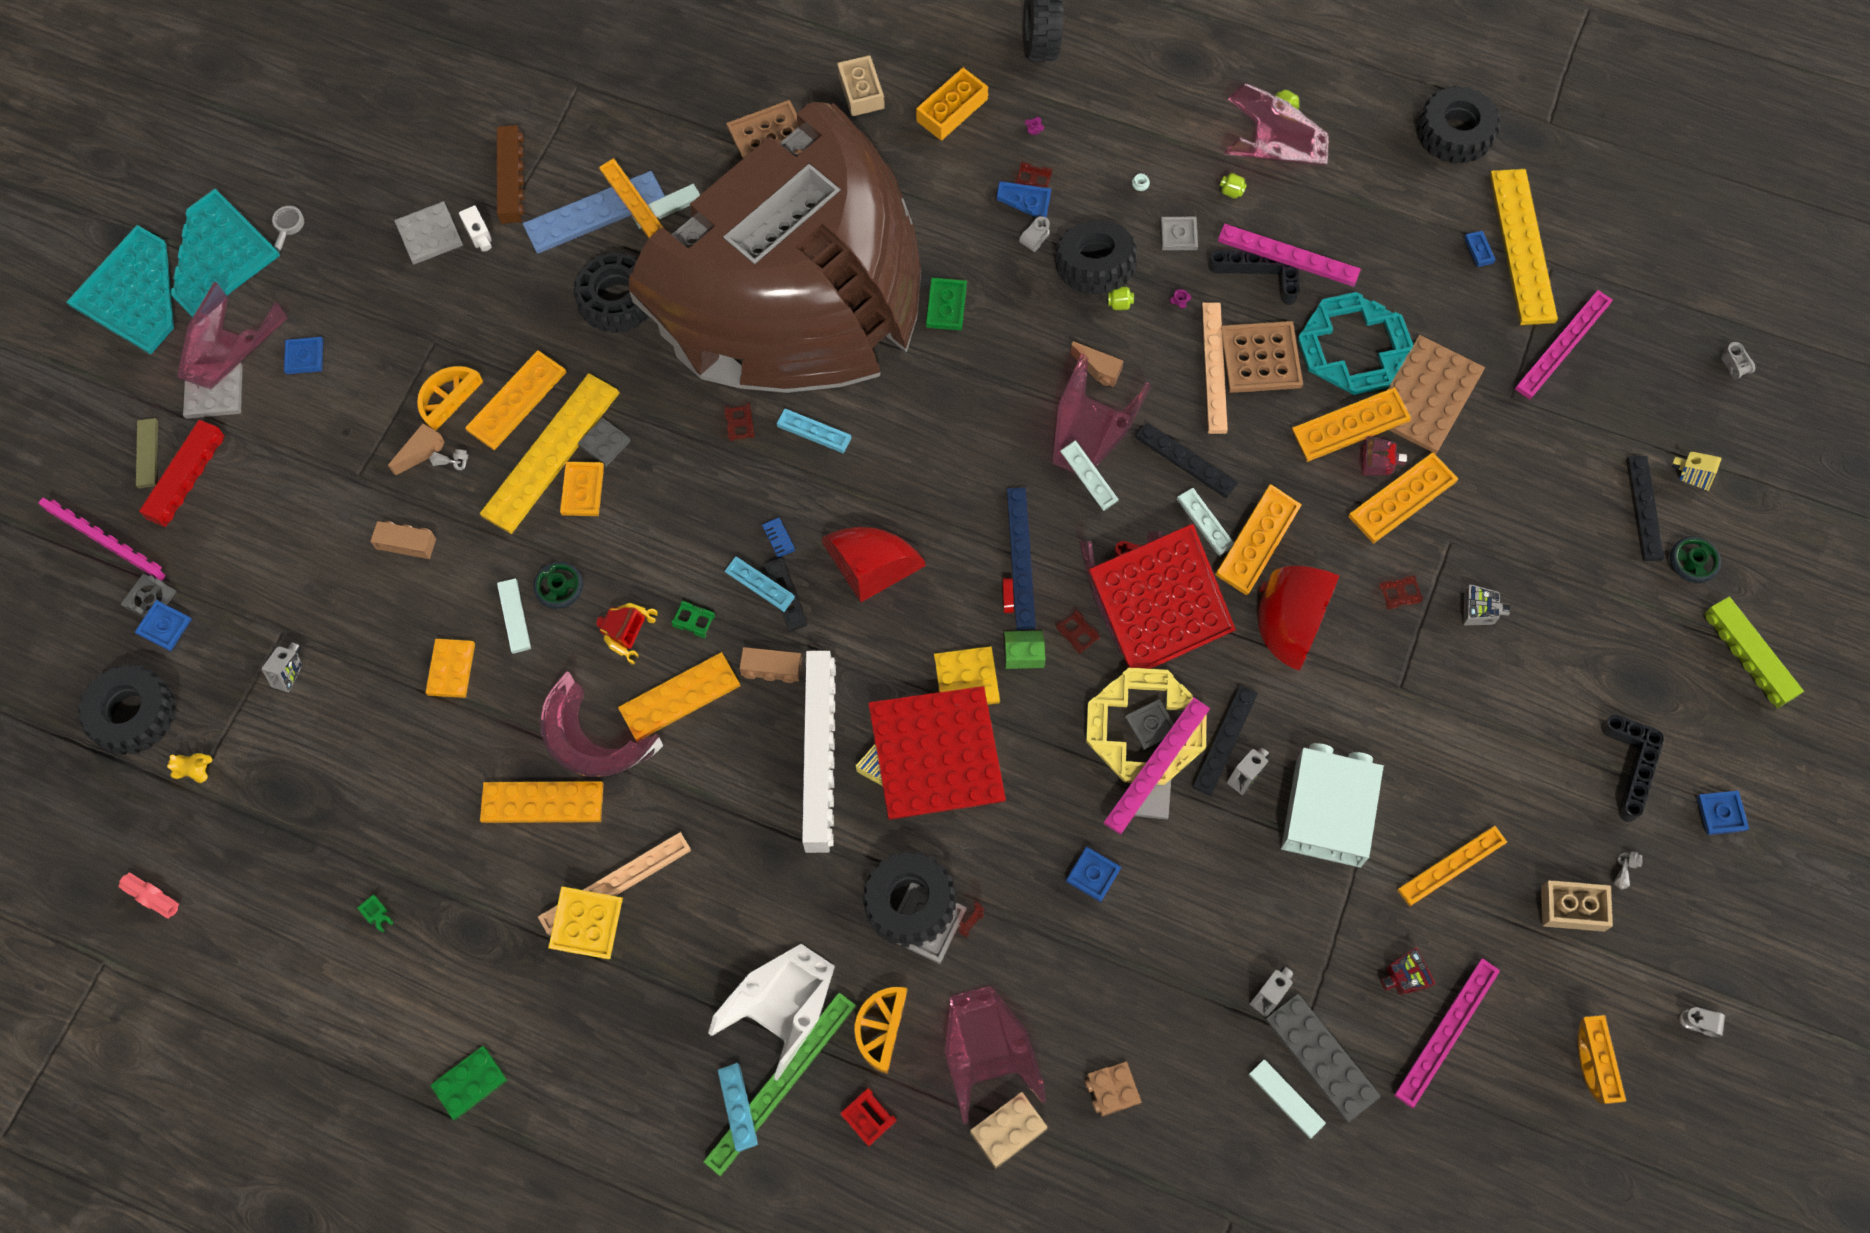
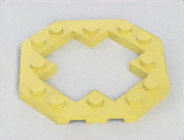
M1128 668L1119 678L1104 688L1098 696L1088 702L1086 743L1124 783H1132L1146 763L1126 761V742L1107 741L1108 706L1127 707L1128 689L1167 691L1166 710L1184 711L1193 699V695L1182 684L1180 685L1168 670ZM1206 716L1157 785H1165L1205 750Z

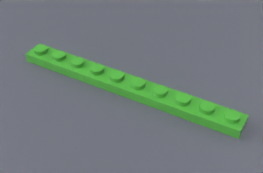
M838 993L819 1017L818 1022L778 1081L774 1079V1073L750 1103L749 1107L755 1133L856 1007L841 993ZM731 1128L704 1161L719 1176L723 1175L741 1152L735 1150Z

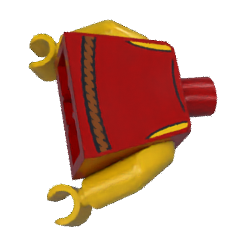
M627 603L618 608H610L606 617L600 616L597 619V626L600 628V633L604 635V641L608 647L619 655L626 656L630 664H635L629 658L631 655H635L638 658L639 656L635 651H627V648L631 649L645 620V616L649 623H655L656 619L649 615L657 616V611L655 609L646 611L641 606Z

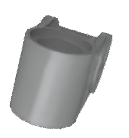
M1046 217L1036 218L1030 227L1023 232L1019 242L1033 252L1037 251L1049 236V220Z
M1732 342L1722 352L1721 360L1726 365L1732 378L1739 379L1744 374L1754 373L1755 364L1745 351L1744 346L1739 342Z
M1694 1007L1683 1011L1679 1016L1681 1025L1687 1029L1712 1037L1723 1036L1725 1015L1722 1013Z

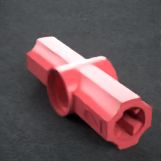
M130 872L121 878L118 887L135 897V900L149 909L152 908L168 919L177 912L179 904L164 895L163 891L144 882Z

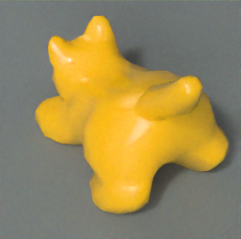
M200 753L193 754L192 756H175L172 754L170 755L167 767L172 771L170 775L174 779L189 776L194 781L203 783L208 778L205 770L207 764L212 762V757Z

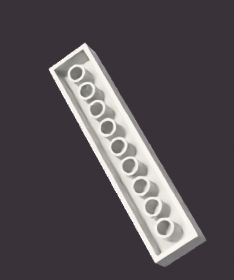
M806 651L803 846L806 853L830 852V846H833L834 843L832 829H830V827H834V815L830 807H834L833 790H831V788H834V776L831 769L835 767V759L831 750H835L834 733L831 731H835V701L832 694L836 693V685L834 683L836 664L835 658H831L830 651Z

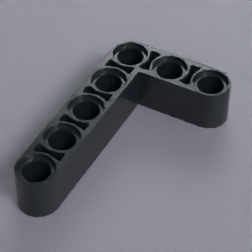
M1215 250L1211 254L1208 267L1213 273L1280 274L1282 302L1286 305H1292L1296 302L1300 291L1299 268L1244 250Z
M1614 714L1601 725L1602 733L1607 737L1637 748L1619 809V816L1623 821L1633 822L1644 812L1664 743V735L1658 729ZM1610 723H1613L1616 729L1612 728ZM1629 730L1633 731L1636 736L1631 735ZM1649 737L1652 738L1655 743H1652L1649 740ZM1644 755L1648 756L1650 761L1646 760ZM1638 772L1642 773L1645 779L1641 778ZM1633 790L1638 791L1640 797L1636 796ZM1628 807L1633 809L1634 814L1629 812Z

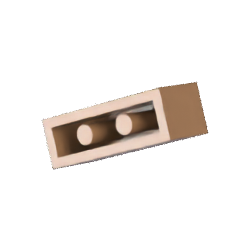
M377 521L370 542L378 550L430 559L436 538L432 531L427 528L416 529L407 524L400 526L390 521Z
M743 647L740 664L741 675L748 679L759 677L767 681L778 679L786 683L799 682L802 665L801 653Z

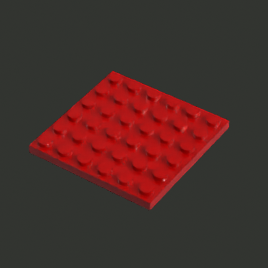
M1189 524L1088 569L1128 668L1152 669L1236 630L1194 524Z
M984 686L868 703L888 820L1006 801Z

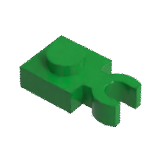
M374 894L357 908L370 924L376 921V928L381 932L385 931L382 928L384 921H387L390 925L393 924L392 919L384 916L388 910Z

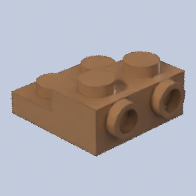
M1127 1062L1087 1075L1085 1084L1088 1092L1093 1093L1095 1098L1092 1101L1096 1113L1100 1112L1101 1117L1142 1103Z

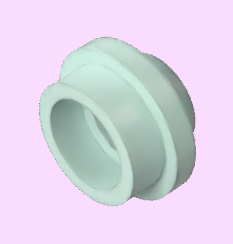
M1138 174L1132 180L1133 188L1138 191L1146 190L1150 184L1148 177L1144 174Z

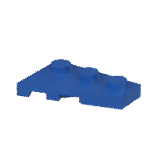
M1000 182L997 200L1036 218H1047L1051 189Z

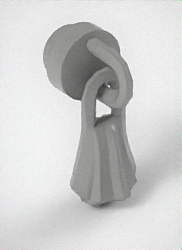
M456 449L455 453H453L454 460H451L447 456L434 452L429 457V460L433 466L453 463L454 468L463 470L466 467L468 454L467 450ZM458 459H463L461 467H458L457 465L461 463V461H458Z
M1638 852L1621 853L1617 858L1618 862L1623 866L1613 884L1621 890L1630 886L1628 866L1630 868H1637L1642 865V855H1639ZM1622 857H1630V858H1629V862H1628V859H1627V858H1625L1624 861H1622L1621 858H1622Z

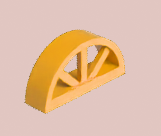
M448 367L434 373L424 382L419 391L417 403L420 415L428 427L436 431L483 383L479 372L467 367ZM449 381H454V390L449 395L439 388ZM434 392L444 399L440 404L428 405L429 399Z
M903 987L886 988L873 994L862 1005L855 1023V1037L861 1055L873 1068L886 1074L888 1073L907 995V988ZM896 996L891 1015L882 999ZM877 1003L889 1024L864 1019L870 1008ZM862 1025L888 1031L865 1046L862 1043ZM885 1042L881 1061L878 1062L868 1052Z
M1605 1015L1584 1017L1580 1022L1578 1030V1053L1581 1070L1588 1090L1592 1097L1600 1104L1626 1102Z

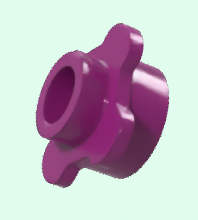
M1039 117L1025 121L1028 133L1032 135H1037L1044 130L1041 118Z
M1178 289L1175 291L1174 296L1170 298V302L1183 309L1186 307V303L1191 300V295L1185 290Z

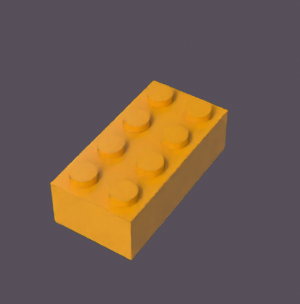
M962 68L916 108V121L942 141L988 100V86L965 68Z

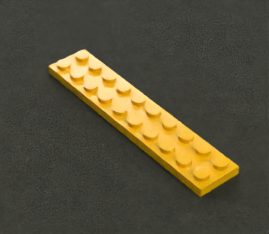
M1526 169L1491 171L1489 176L1520 325L1556 323L1558 318Z
M588 373L480 512L481 517L512 534L579 447L578 442L596 425L619 395L618 389Z

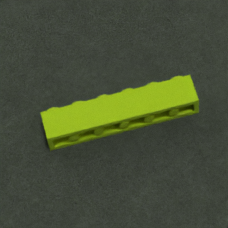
M1730 596L1715 604L1704 613L1708 623L1713 625L1719 637L1727 643L1733 655L1737 656L1744 669L1751 674L1757 686L1762 688L1768 696V700L1777 709L1804 692Z

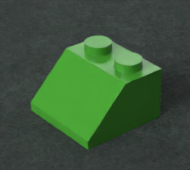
M1043 631L1004 632L1006 669L1044 668L1045 643Z

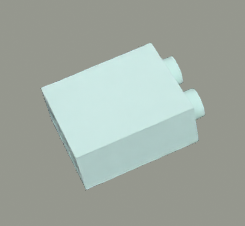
M1314 743L1310 744L1309 749L1303 748L1296 760L1281 850L1361 868L1370 855L1384 765L1372 763L1373 757L1365 753L1353 752L1349 754V757L1334 755L1333 748L1325 744Z

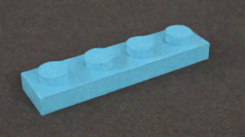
M784 409L777 422V427L843 454L851 440V435L787 409Z
M735 557L725 570L729 576L783 612H785L795 598L792 593L738 557Z
M736 1063L719 1069L718 1074L735 1150L739 1152L756 1146L758 1142L740 1065Z

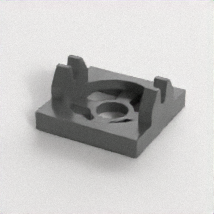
M143 573L120 605L144 618L148 611H145L147 607H151L156 600L168 605L176 591L159 579ZM155 585L149 592L144 593L140 591L145 586ZM160 589L162 591L161 601H159L157 597V594L160 591ZM148 595H154L153 602L145 603V598ZM136 596L141 598L142 604L140 607L134 603Z

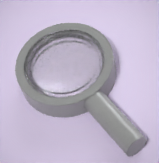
M284 206L273 215V225L279 232L274 246L277 251H281L286 235L297 233L304 225V217L301 211L294 206Z

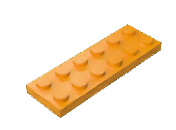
M537 350L465 427L466 431L495 450L565 375L566 370Z
M1394 387L1293 427L1292 432L1306 461L1309 462L1411 421V417L1397 389Z
M1431 453L1351 512L1348 517L1374 544L1455 484L1458 478L1434 453Z
M1270 484L1215 575L1247 596L1294 519L1301 504Z
M721 652L618 708L637 742L740 687V683Z
M483 782L480 821L482 823L601 822L603 782Z

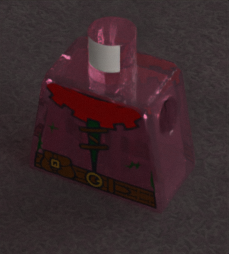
M1367 436L1363 443L1362 476L1390 475L1393 473L1396 465L1406 464L1407 455L1396 453L1397 444L1395 442Z

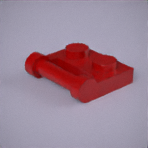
M869 1088L841 1113V1116L868 1147L897 1121L872 1095L873 1092ZM867 1101L884 1121L881 1126L861 1105L863 1102Z

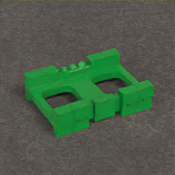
M682 601L671 623L672 627L680 630L685 628L687 631L694 632V635L705 639L706 632L716 615L711 611L702 610L699 607L696 608V606ZM682 610L691 612L687 622L678 619ZM700 616L709 619L705 628L695 626Z

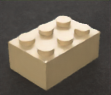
M870 55L837 63L838 76L851 116L884 109V95Z
M1549 880L1541 886L1542 926L1603 932L1613 926L1611 886Z
M1021 1092L970 1130V1134L996 1169L1045 1132L1048 1127Z

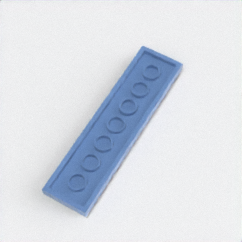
M652 171L630 179V182L647 205L665 197ZM610 187L523 223V226L538 254L631 216V213L614 189Z

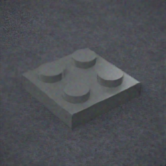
M602 418L578 442V445L607 467L631 440Z
M1160 699L1125 716L1126 722L1143 751L1160 744L1174 725Z

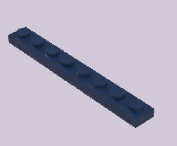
M1007 488L1016 630L1036 629L1026 488Z

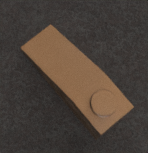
M1073 341L1071 354L1101 384L1114 387L1122 371L1123 360Z
M422 424L388 466L392 473L397 475L429 459L434 452H439L445 442L438 432Z

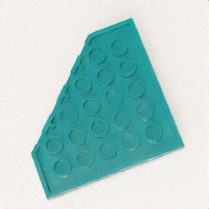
M216 189L194 203L186 211L187 220L183 226V241L178 253L179 262L174 274V288L171 290L172 297L194 320L280 256L279 252Z
M136 225L66 303L151 355L174 329L167 244L164 240Z

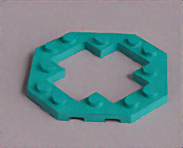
M1358 292L1322 299L1297 340L1308 371L1353 395L1389 388L1408 353H1410L1414 346L1403 316L1397 312L1392 313L1385 309V306L1375 301L1371 302L1363 298V295ZM1361 311L1366 326L1384 323L1393 350L1378 354V360L1382 369L1350 376L1344 360L1326 363L1317 336L1333 332L1329 317Z

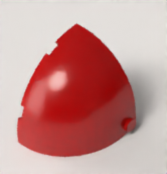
M851 527L822 537V544L860 602L867 600L926 566L924 559L909 543L895 534L881 529Z
M1286 566L1273 571L1268 582H1263L1260 589L1263 595L1257 614L1258 627L1265 645L1282 663L1300 671L1340 575L1313 567Z

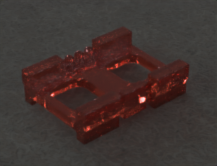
M1021 162L1015 184L1048 188L1053 169L1046 167L1040 169L1039 167H1032V164ZM1022 172L1031 174L1029 181L1020 179ZM1038 176L1047 177V183L1045 185L1038 184Z
M750 403L743 407L730 409L724 407L729 426L727 430L730 441L747 437L754 438ZM734 411H744V418L733 419L732 413ZM746 426L747 434L738 436L735 434L736 427Z
M1416 576L1406 577L1403 580H1396L1394 582L1393 580L1382 582L1379 585L1387 602V610L1398 608L1399 605L1409 604V602L1410 605L1421 603L1423 600ZM1413 584L1417 594L1407 595L1404 586ZM1395 588L1399 598L1389 599L1386 590Z
M1077 610L1062 624L1056 626L1057 630L1063 637L1066 636L1068 642L1072 644V647L1079 654L1098 641L1100 637L1093 627L1090 629V626L1084 622V617ZM1070 620H1074L1079 625L1073 632H1069L1064 626ZM1084 633L1092 640L1086 646H1082L1077 641Z
M977 902L974 905V913L965 924L962 921L959 923V933L968 938L969 931L979 918L981 920L984 918V908Z

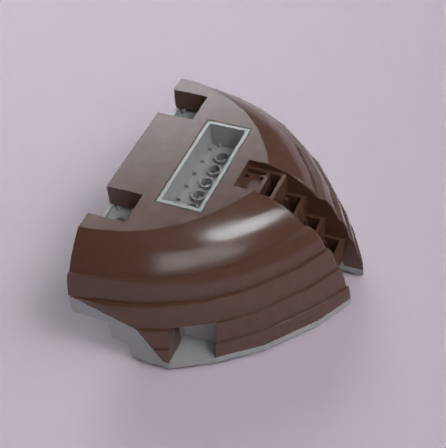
M814 102L805 106L797 113L798 128L781 143H778L771 136L690 203L693 216L672 235L663 227L660 228L647 240L637 259L633 273L629 277V291L633 303L658 324L661 336L673 345L676 357L700 379L741 389L785 393L836 388L880 376L879 364L876 362L872 348L885 336L904 352H907L917 320L921 280V264L914 225L890 167L884 163L877 149L864 133L857 129L834 103L830 105L828 103ZM796 149H801V150H803V151H802L801 153H799V154L794 153V151H795ZM808 203L815 204L812 208L806 207ZM796 214L802 215L800 219L793 218ZM781 226H788L789 229L783 231V230H780V227H781ZM769 237L776 238L773 242L766 241ZM690 239L697 240L694 244L688 243ZM755 249L763 250L759 254L753 252ZM733 358L744 359L742 361V366Z

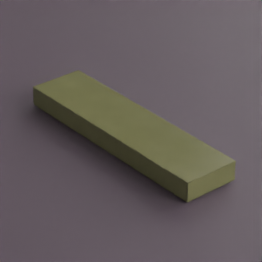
M156 418L137 420L136 486L138 489L154 487L157 485L158 420Z

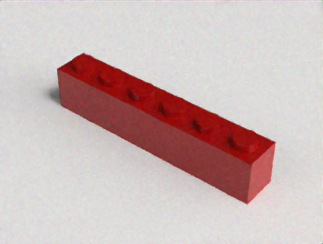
M198 420L139 512L147 520L166 527L173 519L176 510L183 504L187 493L193 488L198 476L203 473L204 467L212 459L213 453L223 441L225 435L218 427Z

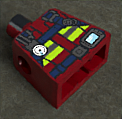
M1417 947L1390 964L1386 968L1389 976L1380 979L1385 991L1395 987L1399 995L1428 989L1436 984Z

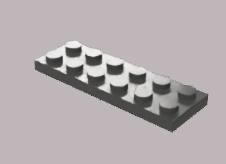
M1299 994L1265 1019L1347 1123L1381 1097Z

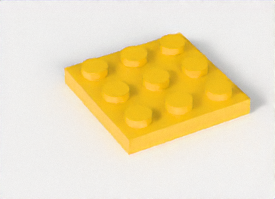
M992 646L934 654L939 692L984 686L987 704L1000 703Z
M561 887L548 948L610 959L623 898Z

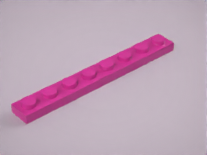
M1224 224L1218 239L1220 243L1353 287L1361 270L1360 268Z
M1597 290L1517 385L1515 390L1531 400L1613 300Z
M42 498L38 502L50 514L160 581L165 577L160 571L162 567L153 561L151 563L147 562V558L139 552L137 554L132 553L133 549L124 543L119 545V541L111 535L106 537L97 526L90 527V523L82 517L77 519L75 517L76 514L67 508L65 510L61 509V505L53 499L48 501Z
M1193 697L1104 821L1106 826L1119 835L1122 834L1209 712V707Z
M1483 958L1478 962L1394 1094L1395 1097L1409 1107H1415L1500 972L1499 969Z

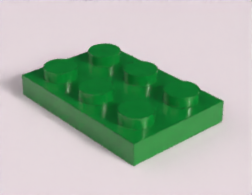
M931 279L926 328L962 331L967 289L966 280Z
M482 1046L430 1086L451 1118L456 1120L508 1080L487 1049Z

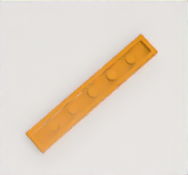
M615 159L599 167L601 173L648 238L663 227Z
M1493 826L1398 888L1397 891L1410 907L1506 844L1507 841L1496 826Z

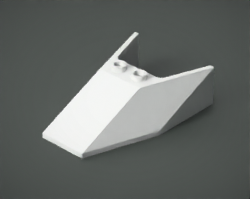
M804 945L796 946L749 973L714 1014L708 1034L712 1036L746 1016L763 1025L784 1040V1047L774 1079L778 1081L818 1022L835 966Z

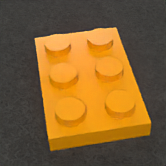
M566 462L561 515L599 516L604 473L603 463Z
M435 639L426 688L428 696L466 698L475 648L474 641Z

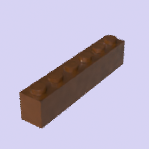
M518 125L497 127V215L501 224L522 222V215L525 214L524 205L522 204V200H524V191L522 189V186H524V177L522 175L524 163L523 160L521 161V157H524V149L521 146V143H524L523 132H520Z

